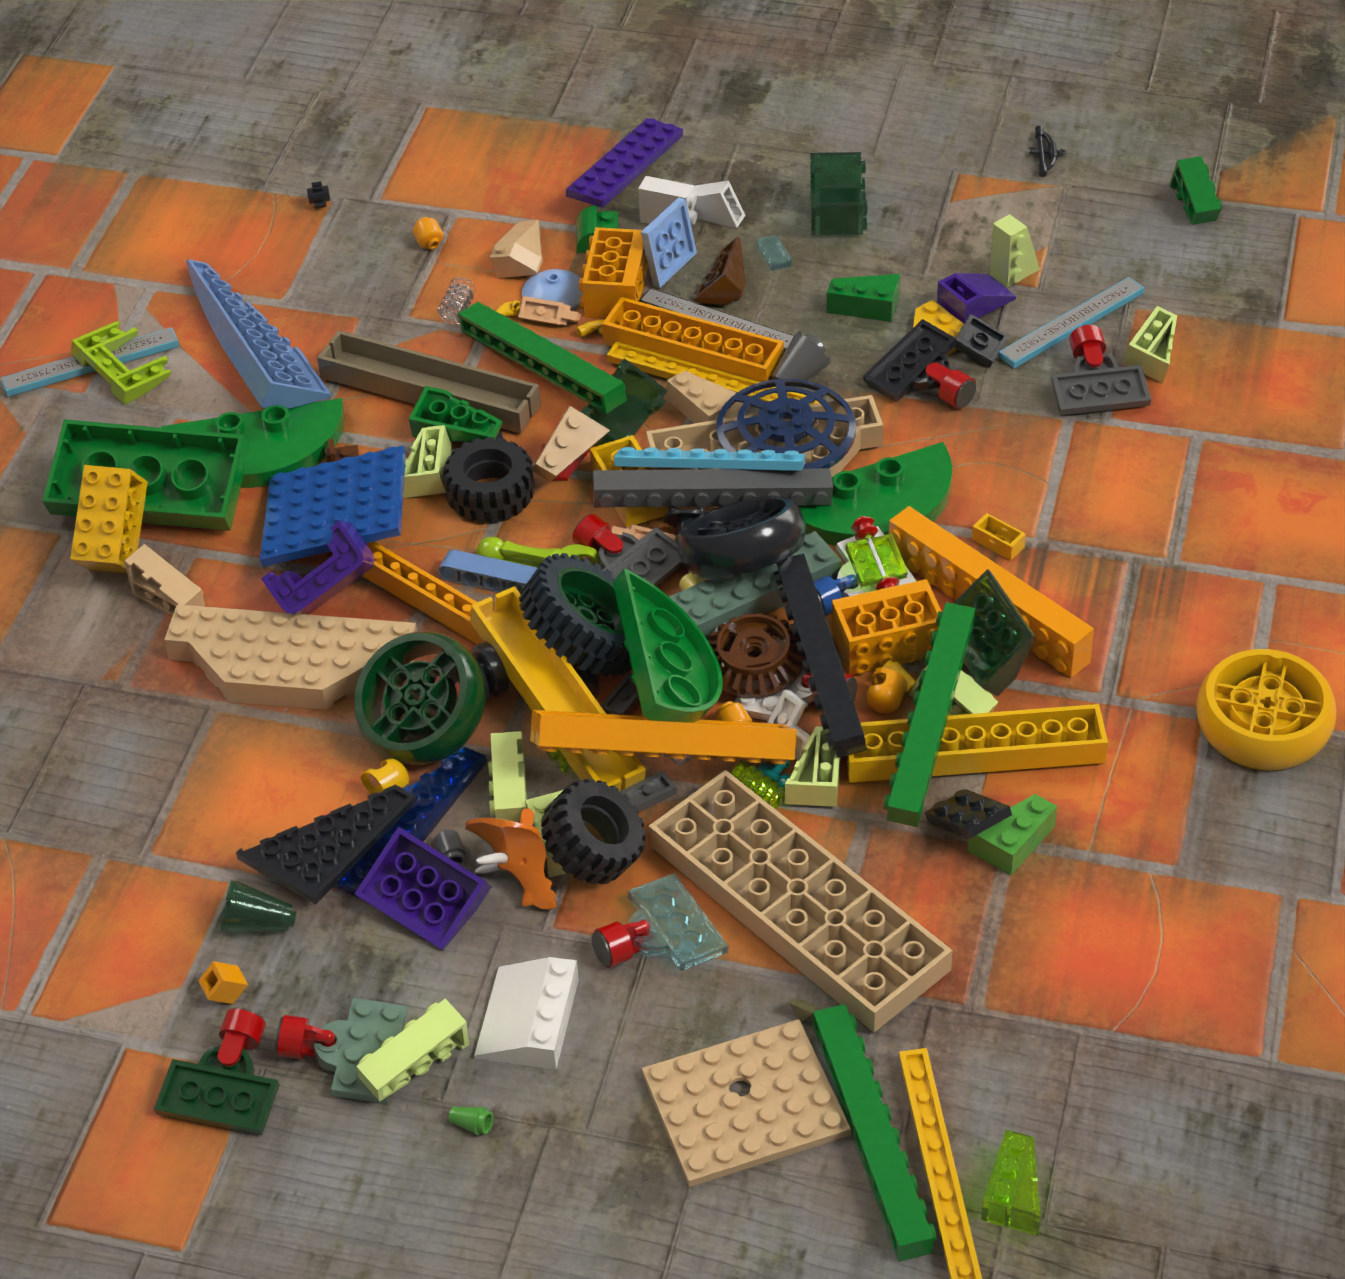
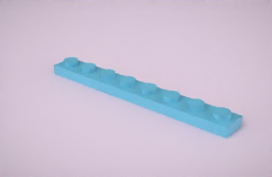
M624 447L616 453L614 465L626 467L802 471L805 465V454H799L798 451L775 453L773 450L752 453L751 450L728 452L726 449H717L714 452H705L704 449L699 448L692 449L691 451L670 448L667 451H658L657 448L653 447L644 450Z

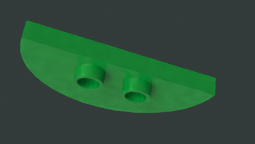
M338 398L313 402L289 409L282 405H272L264 410L249 413L227 412L217 418L161 426V428L244 435L250 450L241 488L268 486L270 478L277 473H287L302 467L308 468L319 464L326 458L325 448H329V439L334 440V446L337 445L344 429L345 414L343 400Z
M940 442L896 457H886L877 463L852 471H841L832 476L833 494L831 505L798 506L805 519L806 535L816 531L826 544L836 546L837 543L855 536L856 532H853L851 529L852 524L857 518L866 516L874 519L873 526H878L889 541V520L908 506L934 522L945 509L952 489V462L945 444Z
M624 568L613 580V585L625 633L624 645L629 651L633 668L632 680L637 686L643 716L653 721L697 722L712 708L722 693L723 681L718 659L702 631L677 603L644 578Z

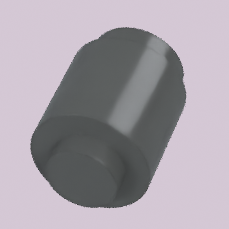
M455 830L441 831L434 838L436 850L462 866L465 862L466 852L458 832Z

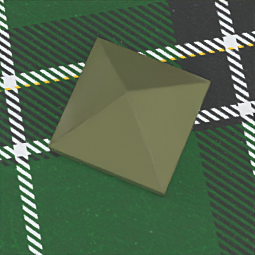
M793 998L789 1002L795 1016L801 1023L813 1018L814 1011L822 1010V1007L801 998Z

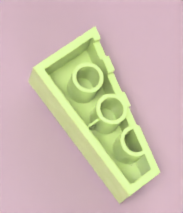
M446 999L439 1004H432L418 1020H411L405 1025L401 1033L395 1037H389L382 1043L380 1049L373 1054L365 1055L359 1061V1064L356 1066L359 1079L380 1102L407 1085L411 1075L421 1076L429 1071L432 1063L438 1058L441 1062L450 1058V1051L457 1046L461 1050L469 1046L467 1022Z

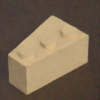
M683 371L667 380L668 401L693 423L717 420L723 405L736 394L734 391L687 371ZM735 402L727 410L724 419L737 417L744 403Z
M143 544L125 560L134 596L171 616L174 614L176 605L205 607L202 589L147 545Z

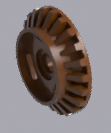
M763 613L743 614L738 618L733 617L729 619L727 624H720L718 630L709 635L708 642L721 668L723 691L739 697H765L786 689L797 680L803 671L802 660L805 659V656H799L796 646L799 638L794 639L788 621L785 619L779 621L777 616H766ZM768 633L778 637L781 640V642L778 643ZM736 637L730 651H723L726 644ZM751 651H759L761 655H759L758 657H750L748 656V653Z

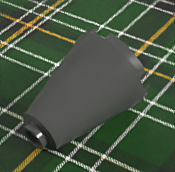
M799 331L793 336L771 374L770 380H807L830 364V356L826 358L824 354L826 348L818 339L809 333L805 336L801 335L802 331Z

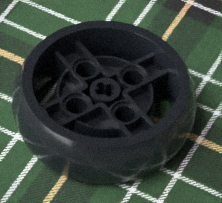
M768 496L747 499L715 508L684 524L678 534V555L684 567L695 577L722 578L740 575L773 565L796 553L804 544L806 523L800 508L790 498Z

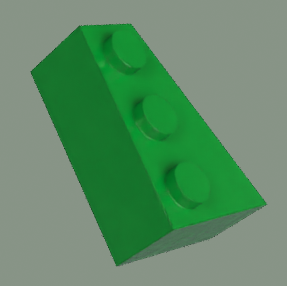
M901 274L832 278L827 290V313L891 322L900 296Z

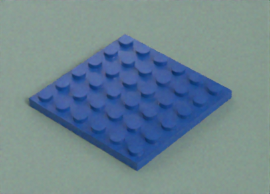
M404 446L389 447L377 452H367L356 457H345L338 461L324 462L313 467H302L296 471L277 473L271 477L260 553L262 566L265 567L330 552L331 550L327 546L333 538V532L330 527L339 520L352 523L365 543L400 536L406 462Z

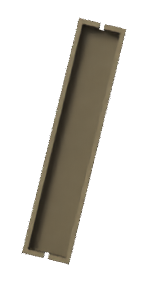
M340 330L329 341V346L326 345L317 357L320 378L413 404L417 403L425 386L447 390L453 393V397L458 400H465L476 410L481 409L501 420L503 423L502 429L520 434L530 422V418L534 416L541 406L538 384Z

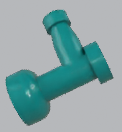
M786 760V764H774L772 767L767 763H763L757 770V776L762 779L767 778L777 784V790L785 795V783L788 778L790 779L791 775H780L779 773L788 768L791 763L789 760Z

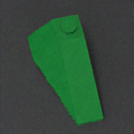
M425 386L408 419L412 437L417 438L422 428L445 425L450 442L473 441L478 438L484 440L486 437H493L495 439L503 424L501 420L489 413L471 407L469 402L465 400L460 401L453 397V393Z

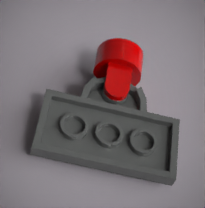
M1083 325L1076 328L1070 334L1069 342L1073 357L1076 359L1073 372L1052 374L1051 383L1060 415L1150 406L1151 397L1142 365L1119 367L1116 359L1110 353L1108 355L1104 354L1106 344L1102 330L1098 326Z
M590 514L578 522L572 534V540L575 544L592 547L598 551L601 568L603 571H606V569L611 571V576L614 578L625 568L657 587L683 566L678 555L677 543L657 527L640 540L632 534L622 532V535L616 536L612 533V527L596 514Z

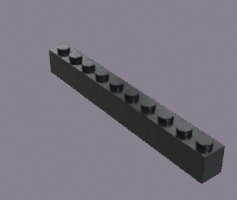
M805 554L786 558L776 563L778 571L773 573L777 586L782 585V589H779L782 603H788V606H785L787 619L794 622L790 624L794 639L799 638V641L796 642L799 656H805V659L802 660L805 675H811V678H807L811 693L816 692L817 696L813 697L816 710L823 713V715H819L822 728L829 731V734H825L829 749L834 748L837 758L866 751L867 746L864 732Z

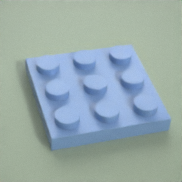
M678 197L641 231L653 287L661 288L697 254L686 199Z

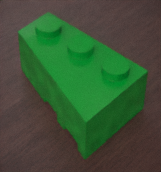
M1202 156L1177 160L1169 185L1171 188H1176L1178 192L1176 198L1183 200L1186 205L1183 206V210L1191 224L1217 221L1219 213L1222 211V203L1220 199H1217L1215 184L1209 177L1208 165L1204 163Z

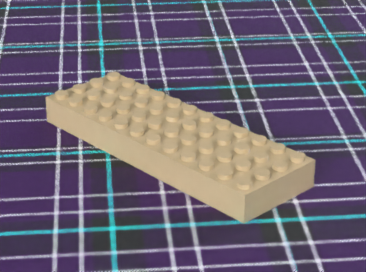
M727 770L720 773L649 825L650 847L840 1005L846 1004L848 1012L854 1014L872 1032H876L951 971L953 950Z

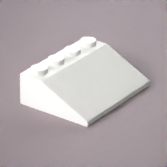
M548 957L498 967L474 1058L556 1070L579 981L577 960Z

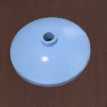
M564 269L544 270L538 272L537 275H533L525 282L522 288V296L562 302L571 306L570 311H573L580 306V298L583 295V291H579V280L581 277Z

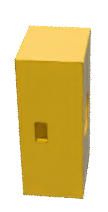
M988 513L973 525V541L1010 561L1025 548L1026 534Z

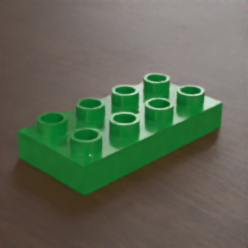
M64 419L42 502L51 515L77 517L84 465L131 469L148 482L142 523L231 531L250 448L244 435Z

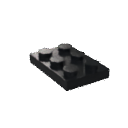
M963 789L957 791L948 800L935 803L933 808L925 812L928 822L967 838H972L1012 816L1009 805Z

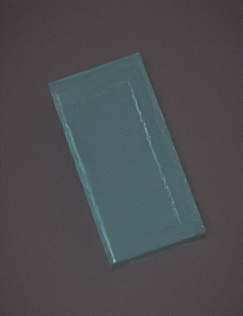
M777 235L757 239V247L771 271L792 266V260Z

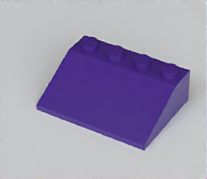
M398 827L355 892V895L441 950H444L476 912L492 886Z

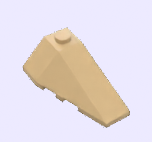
M539 220L519 221L495 244L490 260L498 278L538 274L543 262Z

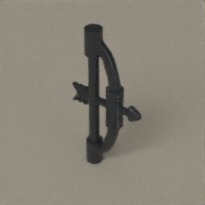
M1036 126L1035 136L1038 141V148L1028 147V149L1031 150L1029 154H1039V176L1045 177L1047 171L1054 166L1057 154L1064 155L1067 154V151L1063 149L1057 150L1056 143H1054L1051 136L1043 131L1042 126ZM1043 137L1048 142V150L1043 149ZM1044 153H1049L1050 162L1047 166L1044 161Z

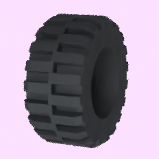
M486 437L484 440H480V438L474 439L471 443L466 442L462 444L460 449L456 448L445 462L443 475L448 504L457 514L462 517L465 516L467 520H478L479 523H486V521L497 523L501 519L506 521L511 519L512 515L515 514L517 516L521 513L523 508H526L533 498L535 487L531 458L521 446L518 447L512 441L507 442L506 439H493V437ZM484 478H501L494 482H477Z
M594 779L577 780L568 785L546 807L541 820V827H543L541 829L542 839L546 840L545 848L547 852H551L553 855L552 860L556 864L559 863L563 867L561 870L565 873H571L575 879L579 881L585 879L586 883L605 884L617 879L640 857L645 846V830L642 829L644 822L642 817H639L637 814V807L635 805L632 806L629 802L630 798L626 794L622 795L618 792V788L608 786L607 782L601 780L596 782ZM583 821L591 824L600 833L604 842L596 839L587 830Z

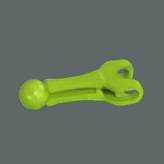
M490 536L481 540L477 546V555L536 568L539 567L546 557H552L553 554L557 553L559 556L562 553H567L569 557L572 554L577 555L580 561L582 557L586 556L592 559V561L589 560L591 565L595 562L599 564L598 551L592 547L579 544L568 545L562 549H544L518 545L507 540L503 542L500 538Z

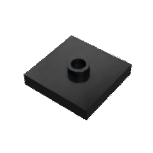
M970 314L956 336L957 345L955 348L990 368L1009 336Z

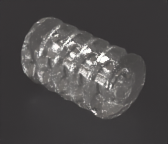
M459 277L450 282L438 307V314L445 323L449 325L460 324L458 313L470 306L476 292V288L470 280Z

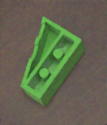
M1036 794L1010 807L1012 816L974 837L968 838L967 851L1012 875L1056 825L1057 805Z

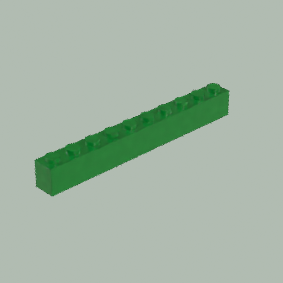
M476 302L458 313L463 333L607 414L627 401L626 387L622 380L615 378L606 371L597 368L590 362L568 352L561 346L550 342L548 339L541 337L490 307Z
M946 602L943 612H938L936 626H939L938 631L933 630L930 645L933 648L932 651L927 650L924 663L927 669L926 671H921L919 685L922 687L920 691L916 690L913 705L916 708L915 711L910 710L907 726H910L909 732L904 731L901 746L904 747L903 753L898 752L895 767H898V771L891 775L889 788H892L891 795L886 794L883 809L887 810V821L918 827L972 633L975 608Z
M846 1004L814 1011L813 1029L845 1117L851 1128L853 1139L897 1260L901 1262L932 1254L933 1241L937 1240L935 1228L932 1223H927L925 1202L923 1199H918L916 1178L914 1174L909 1175L907 1154L905 1151H900L898 1145L900 1144L899 1133L896 1127H891L889 1106L882 1103L881 1085L879 1081H874L872 1076L874 1075L872 1061L870 1058H865L864 1040L862 1036H857L855 1031L857 1030L854 1014H849Z

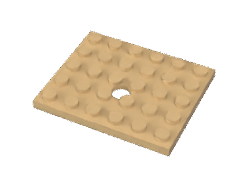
M799 1019L642 1068L643 1078L689 1187L851 1136V1128ZM737 1081L747 1082L751 1086L750 1093L742 1097L735 1092H730L729 1088Z

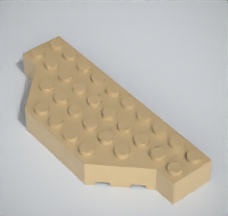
M872 395L844 399L855 416L856 436L849 452L841 461L830 468L831 476L841 472L860 449L883 446V423ZM837 401L828 402L834 413L847 415L845 409ZM820 403L809 405L815 412H826ZM758 413L745 415L744 418L758 416ZM737 417L723 419V425L736 421ZM814 419L813 428L822 433L827 426L828 420ZM717 420L646 431L647 448H657L658 451H667L670 448L691 451L692 449L699 448L704 449L705 452H714L717 449H721L716 436ZM835 421L833 432L828 439L837 447L844 441L849 423ZM758 424L745 426L754 438L761 434ZM738 428L725 432L727 440L737 451L747 450L750 446L743 439ZM808 435L799 441H795V446L806 444L814 439ZM770 439L765 442L768 445L785 447V443ZM820 445L800 454H805V464L828 456L830 452ZM653 467L654 470H706V469H712V468H669V467Z
M176 605L164 641L169 660L193 662L205 672V676L210 682L222 691L223 696L228 702L326 710L334 706V701L345 696L348 698L355 694L357 681L364 666L379 648L396 637L417 632L416 623Z

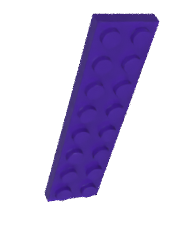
M646 118L566 188V197L603 208L683 136V129L673 124L659 122L653 118Z

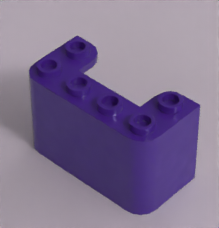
M339 520L330 527L333 532V538L327 546L334 555L304 578L294 571H286L280 576L270 571L261 578L285 612L290 614H309L373 567L375 562L374 555L352 523Z

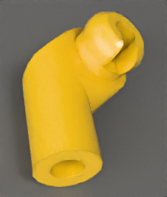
M514 300L503 303L496 312L503 314L505 317L517 316L521 302Z

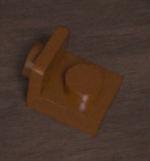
M329 439V448H325L327 462L338 461L345 457L359 456L358 445L335 448L333 439Z

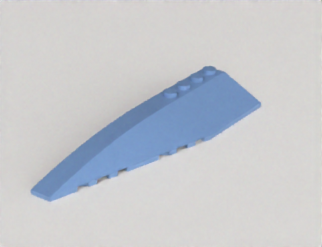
M186 260L194 289L213 332L263 409L272 405H282L289 409L330 398V391L300 349L297 347L292 348L290 346L291 341L287 337L281 338L278 335L279 330L275 326L268 324V320L249 302L244 303L241 294L237 292L234 294L231 291L232 286L228 282L221 280V276L205 262Z

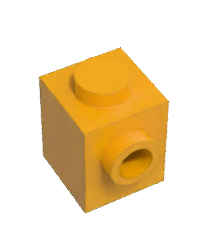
M215 961L210 964L198 980L208 1000L218 1003L234 1004L248 986L238 966Z

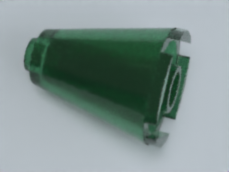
M231 880L226 896V906L222 914L221 932H286L289 926L294 927L297 911H292L293 905L240 881Z

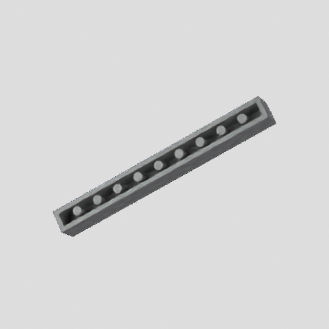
M830 468L803 469L802 471L756 469L594 470L592 489L594 508L724 506L747 499L768 496L787 497L794 501L797 506L831 505L833 483Z

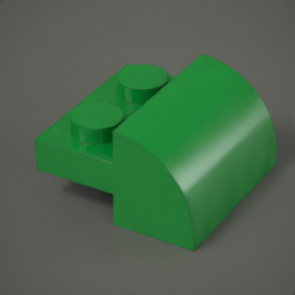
M594 205L583 209L578 214L576 219L577 253H586L587 250H590L589 239L590 236L594 235L595 227L619 229L618 211L597 212Z

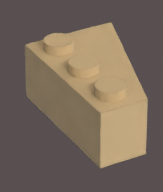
M569 406L534 463L533 472L549 482L553 481L600 441L610 430Z

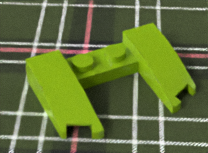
M116 321L73 339L71 342V354L83 366L90 364L111 385V392L125 405L146 394L171 376V370L164 371L163 365L168 364L166 356L129 370L111 352L137 336L138 329L132 327L129 331L124 332L118 329L120 322Z

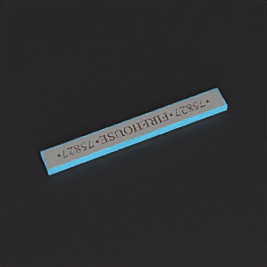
M1128 277L999 351V358L1014 369L1068 338L1076 328L1090 325L1144 294V287Z
M168 328L131 339L111 353L119 361L125 363L179 347V342L173 329ZM73 356L1 377V381L7 397L96 370L90 364L83 366Z

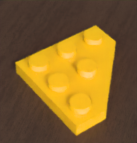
M934 300L915 309L913 327L924 319L956 338L964 325ZM954 347L947 355L955 352L958 349Z

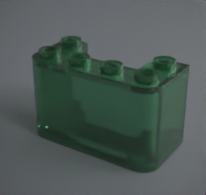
M861 152L810 153L811 235H863V230H867L866 191H862L865 190V177L861 178L862 173H866V161H861Z

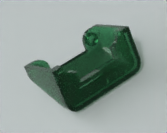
M625 358L618 365L612 376L624 382L627 401L607 414L590 404L581 411L587 417L610 430L594 445L595 447L631 435L634 436L654 410L659 412L666 402L663 397L668 390Z

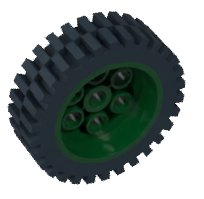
M557 553L553 554L552 557L548 556L542 561L520 592L519 601L521 604L519 606L520 610L524 611L522 614L524 620H530L527 624L529 628L537 630L535 635L539 640L545 639L547 641L544 645L548 649L553 647L557 650L555 653L561 658L564 655L568 658L567 662L571 665H574L575 662L578 663L579 669L583 671L590 668L591 674L597 675L600 672L605 677H608L610 674L612 677H617L619 674L623 675L632 668L629 651L624 645L625 633L613 585L615 578L611 576L612 572L608 569L606 571L601 570V565L596 562L591 565L589 559L584 557L580 561L577 555L572 554L569 557L567 553H562L560 556Z

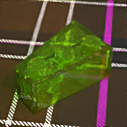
M1005 1130L983 1198L981 1220L1038 1236L1040 1205L1034 1137Z

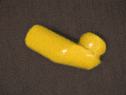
M604 319L589 321L576 328L577 335L581 338L598 330L600 335H603L602 323Z

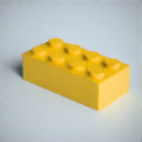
M633 435L590 448L592 471L654 470V468L614 465V457L621 448L633 447L635 450H642ZM614 507L626 528L631 527L632 524L637 525L662 517L669 512V507Z

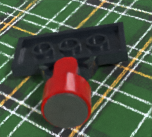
M924 319L913 327L863 375L865 383L897 402L912 387L919 390L938 388L941 400L956 409H960L970 403L976 392V381L974 378L958 369L950 370L946 355L957 345L956 338Z

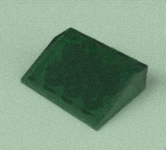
M987 569L953 604L975 608L974 625L964 663L980 687L999 696L1016 679L1036 636L992 572Z

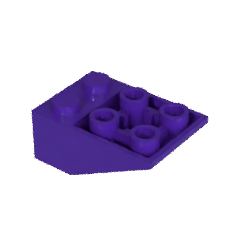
M954 273L938 281L937 303L963 324L970 314L980 318L1016 299L1012 292L989 274Z

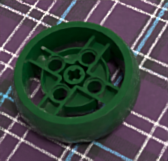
M426 631L412 632L396 637L384 644L372 655L359 676L354 695V711L358 727L369 745L386 759H396L404 765L411 766L432 764L444 760L460 750L469 741L482 719L486 702V687L483 673L472 653L462 643L449 636ZM438 654L431 663L426 661L411 662L419 657ZM460 680V690L457 700V691L455 684ZM383 699V707L385 712L381 715V704ZM438 710L436 716L433 717V714ZM433 733L416 742L401 743L408 734L422 736Z

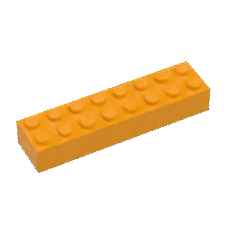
M624 297L619 299L602 323L603 344L613 346L618 341L759 382L770 380L771 374L784 354V341Z

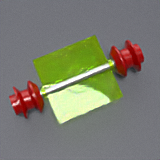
M866 516L857 518L851 526L852 531L856 532L855 539L857 541L846 543L845 550L860 587L876 585V590L898 586L899 579L907 578L908 571L893 535L887 534L874 537L878 533L877 527L873 526L874 519Z

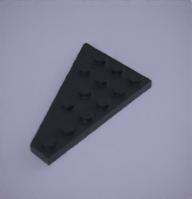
M393 785L380 793L367 796L368 800L354 806L351 803L331 811L327 815L314 818L313 823L301 828L294 826L277 833L274 837L260 840L259 845L245 851L241 848L236 852L237 859L316 905L417 803L416 795L397 785Z

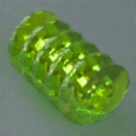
M743 761L732 770L731 774L774 809H777L784 801L785 788H779L777 782H772L769 776L764 777V773L757 771V768L753 765L749 766V762Z

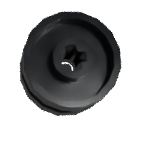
M487 641L473 646L471 653L478 662L485 681L486 701L489 699L490 693L497 696L508 691V676L496 650Z

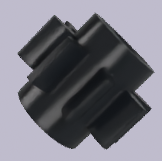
M321 181L312 182V188L307 189L309 204H315L316 208L326 207L325 202L331 201L328 185L322 186Z

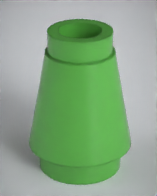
M454 1106L449 1113V1122L476 1135L487 1134L493 1124V1114L486 1107Z

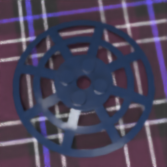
M799 379L768 380L740 390L723 405L716 421V436L721 449L728 450V452H737V450L729 443L725 432L737 428L743 439L750 444L747 450H751L752 453H756L758 450H773L775 453L798 451L800 454L820 445L830 452L828 456L820 460L805 464L803 469L831 468L849 452L856 436V420L849 404L833 390L818 383ZM795 387H803V388H808V389L815 390V391H814V392H811V391H809V390H805V389H801V388H795ZM765 388H771L753 395L752 397L746 396L755 391H759ZM787 392L800 393L807 396L798 400L788 398ZM777 393L778 399L768 403L759 400V398L769 394ZM827 395L837 401L845 409L847 415L834 413L830 404L822 397ZM816 400L824 407L826 412H815L809 404ZM735 402L744 403L738 412L737 420L723 425V419L727 410ZM751 405L760 409L758 416L744 418L747 409ZM814 419L828 420L827 426L822 433L813 428ZM835 421L849 423L847 435L839 447L828 439L833 432ZM758 424L761 434L754 438L745 426ZM808 435L814 439L806 444L795 446V441H799ZM770 439L785 443V447L765 444V442Z

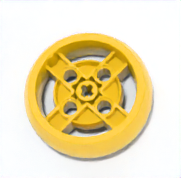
M1246 650L1225 658L1215 665L1204 678L1196 701L1198 722L1211 746L1228 760L1256 770H1284L1307 762L1324 748L1336 724V702L1327 680L1307 661L1278 650Z

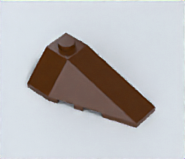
M737 236L719 253L713 263L714 267L705 276L707 279L705 286L701 284L698 287L694 297L696 303L728 305L733 300L735 302L744 295L743 290L746 279L741 239Z

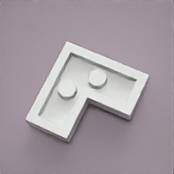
M784 690L768 723L785 724L797 729L795 759L799 761L804 753V747L810 738L808 733L797 726L807 703L790 690Z

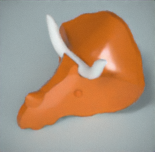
M527 808L522 811L520 822L497 818H475L466 821L465 829L486 841L495 852L476 859L478 864L484 865L478 867L475 870V874H485L499 869L507 871L515 876L524 889L522 906L534 905L541 910H550L557 907L555 901L556 894L550 890L552 882L544 874L546 850L538 828L532 826L534 812L531 809Z

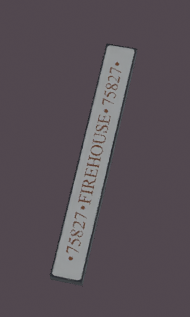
M649 288L639 300V302L784 341V352L794 336Z

